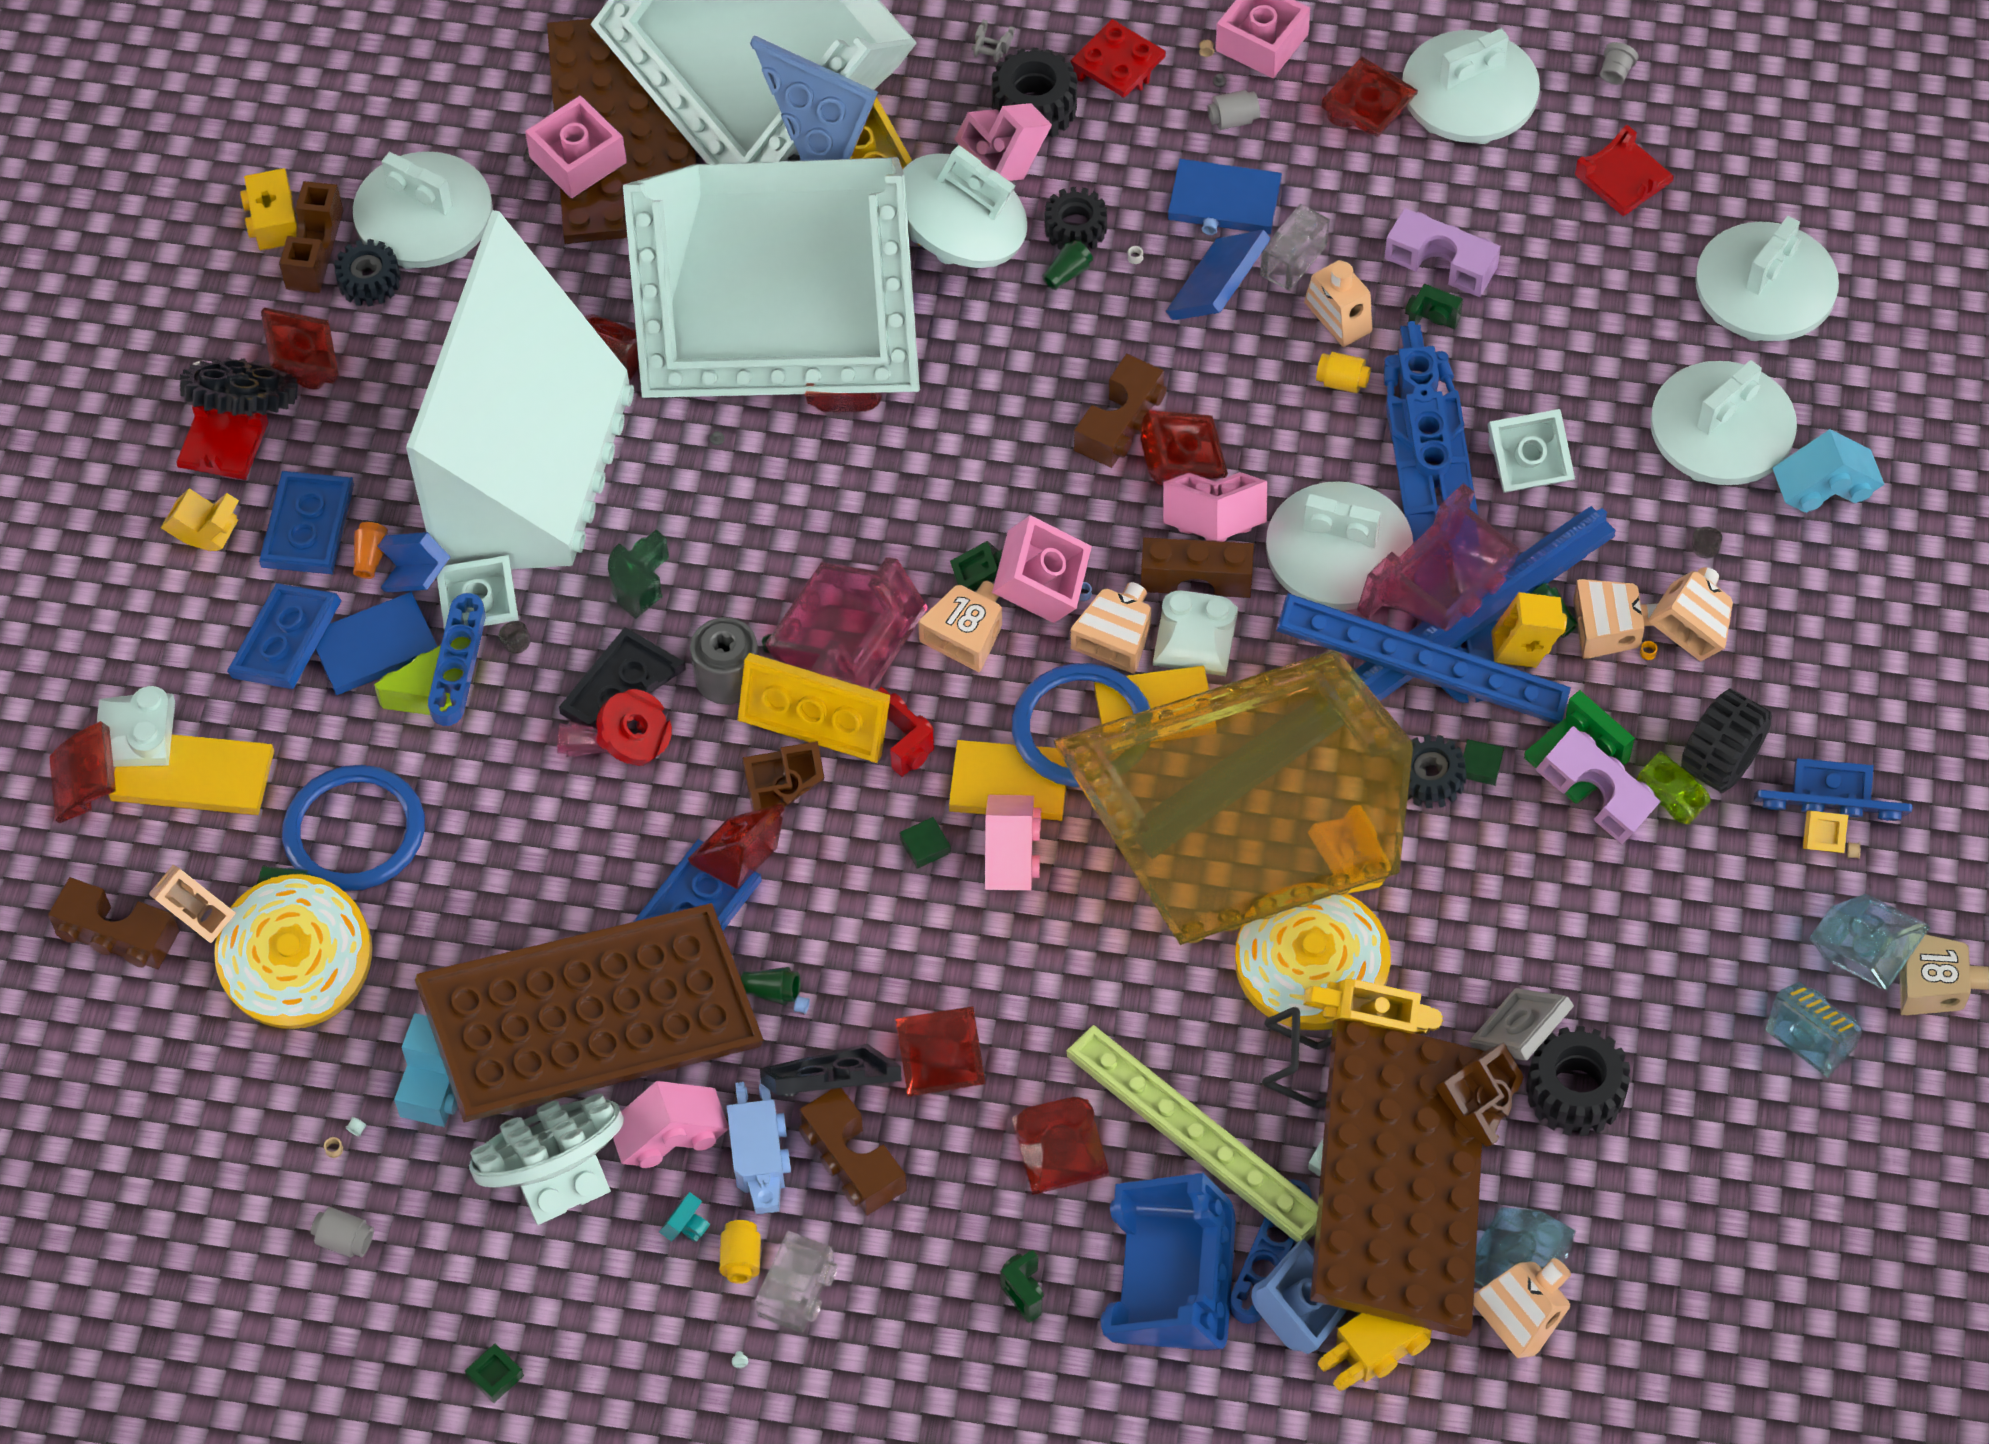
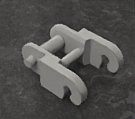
M983 19L975 34V45H972L974 57H978L982 53L993 56L994 62H998L999 58L1003 57V54H1007L1014 37L1015 28L1010 26L1008 32H1006L1005 36H1001L1000 40L987 38L985 33L988 21ZM986 42L997 45L996 49L983 47Z

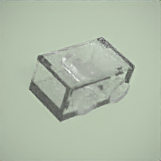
M1299 204L1263 250L1260 275L1290 291L1328 245L1330 219Z
M787 1231L755 1300L758 1317L803 1333L808 1321L814 1322L818 1316L822 1304V1299L819 1296L824 1285L830 1287L835 1278L838 1264L834 1263L833 1247Z

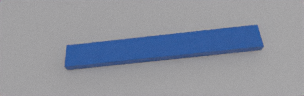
M1289 593L1285 597L1276 628L1277 632L1554 724H1559L1563 720L1571 687Z

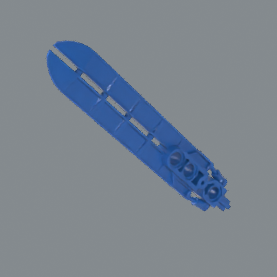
M1415 321L1407 322V326H1400L1403 348L1399 349L1398 355H1390L1385 358L1384 385L1387 386L1386 411L1391 441L1393 442L1404 516L1409 523L1413 536L1411 560L1421 622H1424L1454 601L1447 562H1452L1457 598L1489 575L1464 434V420L1460 397L1452 382L1454 375L1448 361L1449 356L1444 351H1435L1434 346L1424 347L1421 325H1415ZM1439 378L1441 382L1446 384L1449 392L1444 396L1442 391L1437 392ZM1398 383L1401 398L1394 396V387ZM1424 431H1428V432H1431V433H1433V434H1425V433H1423V432H1424ZM1427 462H1435L1438 465H1430ZM1439 487L1442 505H1437L1434 488ZM1439 515H1444L1450 552H1445ZM1496 620L1465 641L1466 648H1461L1459 645L1455 649L1494 662L1491 631L1497 624ZM1441 686L1458 702L1469 703L1468 695ZM1475 698V702H1476V703H1477V702L1484 701V700Z

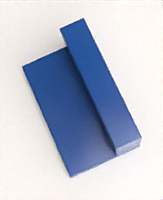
M428 532L385 535L378 547L396 567L383 583L381 589L385 593L428 590L450 559V556Z

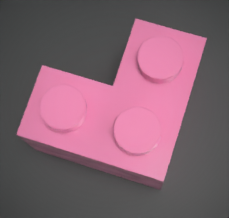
M1032 103L1002 106L1000 112L997 109L968 112L954 140L962 148L981 160L982 164L991 170H995L1008 181L1022 180L1032 165L1052 124Z
M1241 472L1218 481L1186 473L1164 482L1163 523L1178 528V531L1182 533H1194L1205 537L1206 541L1224 542L1227 540V537L1238 533L1250 532L1253 527L1267 522L1266 480Z
M988 795L985 821V890H1031L1032 878H1040V855H1032L1033 841H1040L1041 808H1034V796Z
M656 1081L621 1111L624 1122L621 1129L613 1137L622 1164L651 1168L658 1165L663 1160V1157L676 1146L694 1148L698 1151L715 1145L716 1140L729 1129L715 1088Z

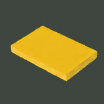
M1204 666L1126 676L1140 688L1149 702L1154 723L1151 744L1217 735ZM1094 682V692L1105 750L1129 747L1135 732V718L1130 705L1115 689L1105 684Z
M957 740L949 812L986 815L988 795L1034 796V808H1041V819L1063 820L1066 785L1057 784L1039 775L1024 761L1014 744ZM1037 746L1047 759L1068 768L1070 749Z

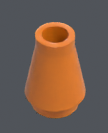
M362 522L359 524V529L354 531L353 574L364 579L375 577L376 569L384 554L378 545L385 535L388 534V529L385 526L374 522Z

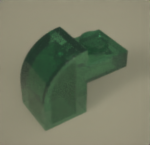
M657 529L649 536L639 539L630 551L619 543L613 549L608 559V573L613 597L635 619L663 597L660 577L653 571L669 559L666 537Z

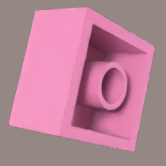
M1235 0L1217 23L1215 51L1274 79L1308 36L1310 7L1296 0Z
M581 95L525 131L530 158L571 199L627 163L623 136Z
M1029 515L1007 532L992 593L1055 623L1077 609L1092 546Z

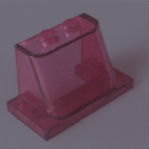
M1463 483L1439 506L1434 524L1400 557L1391 552L1367 575L1357 611L1368 620L1384 604H1387L1444 631H1448L1464 615L1470 618L1482 604L1481 599L1488 592L1493 595L1500 589L1506 580L1505 575L1515 563L1520 549L1469 508L1475 492Z
M886 557L877 571L821 562L769 637L765 646L774 659L779 662L874 690L920 619L928 610V607L896 558Z

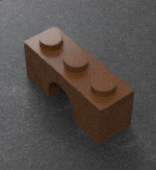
M303 181L295 207L298 218L297 236H287L279 266L286 290L320 293L344 210L337 184Z
M1126 353L1109 378V400L1122 407L1117 410L1108 411L1091 405L1074 430V451L1110 468L1114 466L1119 457L1124 458L1131 447L1132 437L1136 431L1141 432L1145 428L1149 419V412L1154 405L1159 406L1165 397L1167 387L1164 386V370Z
M1143 537L1141 586L1145 588L1147 593L1169 594L1177 591L1178 585L1181 582L1199 579L1209 582L1214 587V595L1251 598L1254 543Z
M69 877L48 914L55 934L69 943L79 941L88 944L100 954L110 955V953L124 957L127 962L136 967L143 968L146 965L159 970L180 932L173 913L138 901L132 913L125 919L116 922L106 921L105 918L111 909V905L104 889Z
M842 1088L831 1089L799 1109L801 1125L798 1126L801 1136L808 1146L816 1145L822 1153L820 1160L830 1176L838 1175L844 1184L842 1190L853 1207L860 1205L868 1216L907 1191L906 1174L884 1144L868 1153H856L846 1147L847 1142L863 1131L861 1113Z

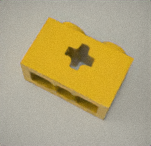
M282 168L244 176L246 190L240 191L244 211L251 212V217L245 218L249 238L256 237L259 251L284 246L287 236L296 237L298 229L286 169Z
M1518 592L1491 631L1494 662L1536 668L1545 655L1550 653L1558 637L1565 632L1567 617L1565 613H1562L1561 598Z

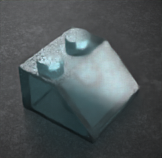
M1865 893L1832 906L1809 939L1825 960L1887 990L1930 927L1928 924Z

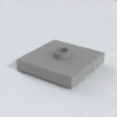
M1515 988L1475 1033L1469 1043L1473 1048L1484 1051L1505 1043L1514 1059L1527 1061L1574 1005L1568 996Z

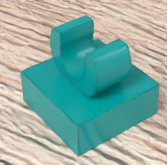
M689 1192L680 1201L659 1233L672 1242L682 1231L689 1239L697 1242L710 1226L708 1221L694 1214L702 1201Z

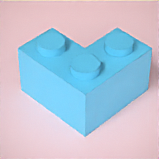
M1831 429L1772 468L1785 503L1805 513L1819 508L1825 500L1834 494L1856 504L1859 501L1868 499L1874 491L1885 485L1871 449Z
M414 1013L402 1045L407 1066L394 1101L400 1117L445 1127L449 1114L454 1115L458 1105L426 1015Z

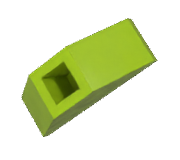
M458 637L452 641L450 646L454 649L462 650L470 645L471 640L466 637ZM441 645L428 653L418 655L411 663L401 669L387 673L379 682L374 684L379 704L383 709L430 715L428 698ZM453 668L445 672L443 678L447 681H457L463 676L464 672ZM446 693L445 706L441 707L440 711L447 709L448 706H452L449 693Z

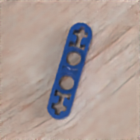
M463 593L458 595L450 605L428 698L430 716L438 725L451 726L456 724L464 714L486 619L483 601L476 594ZM468 608H474V611L469 613L468 625H464L462 613H466ZM458 637H466L471 640L470 645L462 650H457L450 646L452 641ZM453 668L464 672L463 676L457 681H447L443 678L445 672ZM446 693H449L452 706H448L447 710L442 712L440 708L445 706Z
M1288 1180L1312 1199L1311 1190L1307 1184L1300 1180ZM1266 1217L1262 1222L1231 1294V1313L1241 1323L1251 1324L1262 1319L1254 1305H1251L1249 1310L1242 1308L1241 1300L1245 1301L1248 1298L1251 1285L1254 1286L1259 1281L1267 1278L1255 1274L1252 1269L1253 1264L1258 1260H1268L1276 1267L1296 1243L1291 1237L1280 1243L1272 1241L1268 1237L1267 1231L1276 1225Z

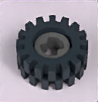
M368 239L367 245H363L362 240L355 241L357 246L355 248L350 244L345 246L346 253L340 251L337 255L338 260L334 262V271L342 296L345 295L346 300L350 303L354 299L355 304L358 306H362L363 301H366L367 307L374 306L373 300L377 299L379 304L384 303L385 295L391 299L394 296L393 289L398 290L400 287L399 281H401L400 270L393 249L389 246L383 250L385 243L381 241L378 242L377 246H374V239ZM365 268L367 270L371 268L373 274L363 276L361 270L365 271Z
M1430 734L1424 735V742L1420 743L1418 737L1412 739V748L1406 744L1402 748L1403 755L1399 754L1397 758V775L1400 791L1404 792V797L1407 800L1413 797V804L1419 807L1422 801H1425L1426 808L1433 809V802L1437 801L1439 808L1446 806V798L1451 803L1457 799L1456 792L1462 794L1464 783L1466 784L1465 757H1463L1460 747L1455 749V742L1451 739L1444 744V736L1437 735L1436 741H1431ZM1429 765H1432L1433 767L1436 765L1437 771L1440 773L1435 776H1426L1425 766L1430 767Z

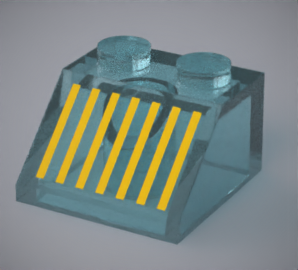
M1801 982L1781 989L1776 995L1765 1031L1829 1078L1857 1047L1863 1029L1858 1026V1023L1851 1015L1840 1012L1827 1003L1820 992L1812 988L1809 989Z

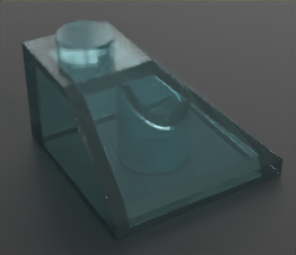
M1501 1207L1476 1246L1475 1282L1486 1286L1518 1263L1535 1262L1542 1269L1553 1258L1563 1263L1571 1251L1576 1230L1540 1210Z

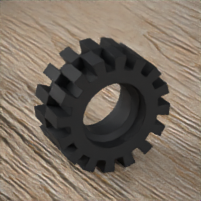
M1070 187V193H1067L1065 188L1059 190V197L1053 194L1050 197V202L1046 203L1044 211L1045 235L1049 237V242L1053 246L1058 242L1059 250L1062 249L1065 243H1071L1073 240L1080 241L1086 247L1089 245L1092 250L1096 248L1097 241L1102 243L1104 234L1107 232V207H1105L1103 198L1098 200V194L1095 191L1088 195V188L1082 187L1081 192H1076V187ZM1070 215H1081L1088 218L1089 221L1081 225H1070L1065 223L1063 219Z

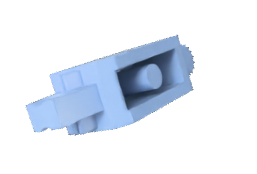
M761 1080L759 1093L762 1101L748 1103L747 1087L744 1082L735 1083L738 1104L727 1105L736 1186L743 1192L750 1193L756 1214L780 1211V1189L785 1188L783 1173L791 1172L788 1149L780 1150L779 1137L787 1136L784 1113L776 1114L774 1099H771V1092L761 1084Z

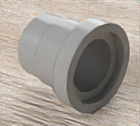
M1611 42L1607 44L1604 50L1605 60L1600 72L1601 78L1610 84H1623L1630 68L1636 65L1638 53L1624 43Z

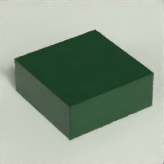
M1467 739L1463 757H1465L1466 779L1496 786L1504 747Z
M934 817L899 832L900 841L917 869L951 854V846Z
M496 1343L464 1370L466 1377L493 1403L524 1377L523 1370Z

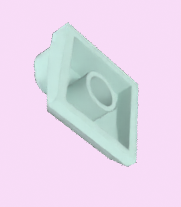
M1560 409L1490 421L1487 424L1490 434L1488 444L1495 457L1503 493L1575 480Z
M509 555L446 565L438 574L437 582L444 630L452 601L463 593L476 594L482 599L486 612L484 626L519 620ZM468 608L466 613H462L464 625H468L469 613L474 611V608Z
M1182 590L1169 593L1165 596L1162 603V614L1153 666L1173 669L1204 666L1206 674L1226 676L1238 606L1222 596Z
M147 686L139 689L134 695L99 699L92 758L93 767L169 766L175 709L173 694H166L163 689L156 686Z

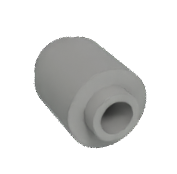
M1246 90L1213 96L1212 104L1207 106L1210 123L1212 125L1216 124L1219 130L1252 124L1254 119L1260 118L1259 101L1254 91L1247 93Z
M328 1207L324 1213L318 1212L312 1223L310 1233L315 1236L314 1243L317 1246L350 1258L354 1255L362 1258L371 1244L374 1227L367 1225L365 1219Z

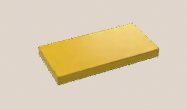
M749 653L744 660L737 721L809 743L818 741L819 746L878 763L882 757L890 695Z
M172 734L169 766L116 767L108 795L111 801L259 815L274 755V748L272 744Z

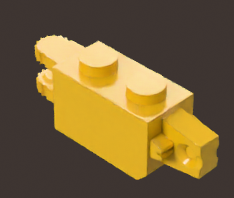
M1344 979L1339 982H1328L1327 988L1311 986L1306 988L1304 992L1303 1005L1324 1010L1323 1017L1326 1018V1023L1331 1025L1337 1019L1350 1022L1359 1021L1365 1025L1424 1035L1430 1032V1030L1435 1031L1439 1029V1026H1442L1444 1021L1442 1020V1012L1438 1011L1439 1009L1420 1004V993L1361 980Z
M1361 1313L1338 1329L1336 1347L1321 1357L1317 1364L1323 1372H1326L1345 1359L1349 1361L1352 1366L1340 1373L1333 1382L1336 1389L1342 1391L1360 1379L1367 1382L1376 1375L1378 1378L1388 1375L1397 1366V1361L1408 1353L1411 1356L1419 1354L1429 1345L1432 1330Z

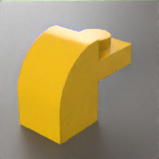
M189 488L176 499L161 529L188 545L207 551L221 550L238 522L237 515L233 511L239 500L226 493L213 504Z

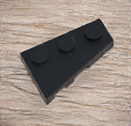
M624 627L559 706L560 714L591 732L597 728V716L602 705L612 696L631 689L651 693L685 671L686 664L678 657Z
M869 1044L760 1068L761 1084L776 1095L783 1097L793 1096L799 1092L902 1081L901 1066Z

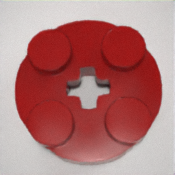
M631 689L624 693L615 694L602 705L597 716L598 733L596 740L602 749L607 750L619 761L644 766L659 756L669 745L672 735L670 720L666 721V717L662 712L665 708L657 698L645 691ZM632 720L637 721V728L642 731L641 734H633L627 727V723H630Z

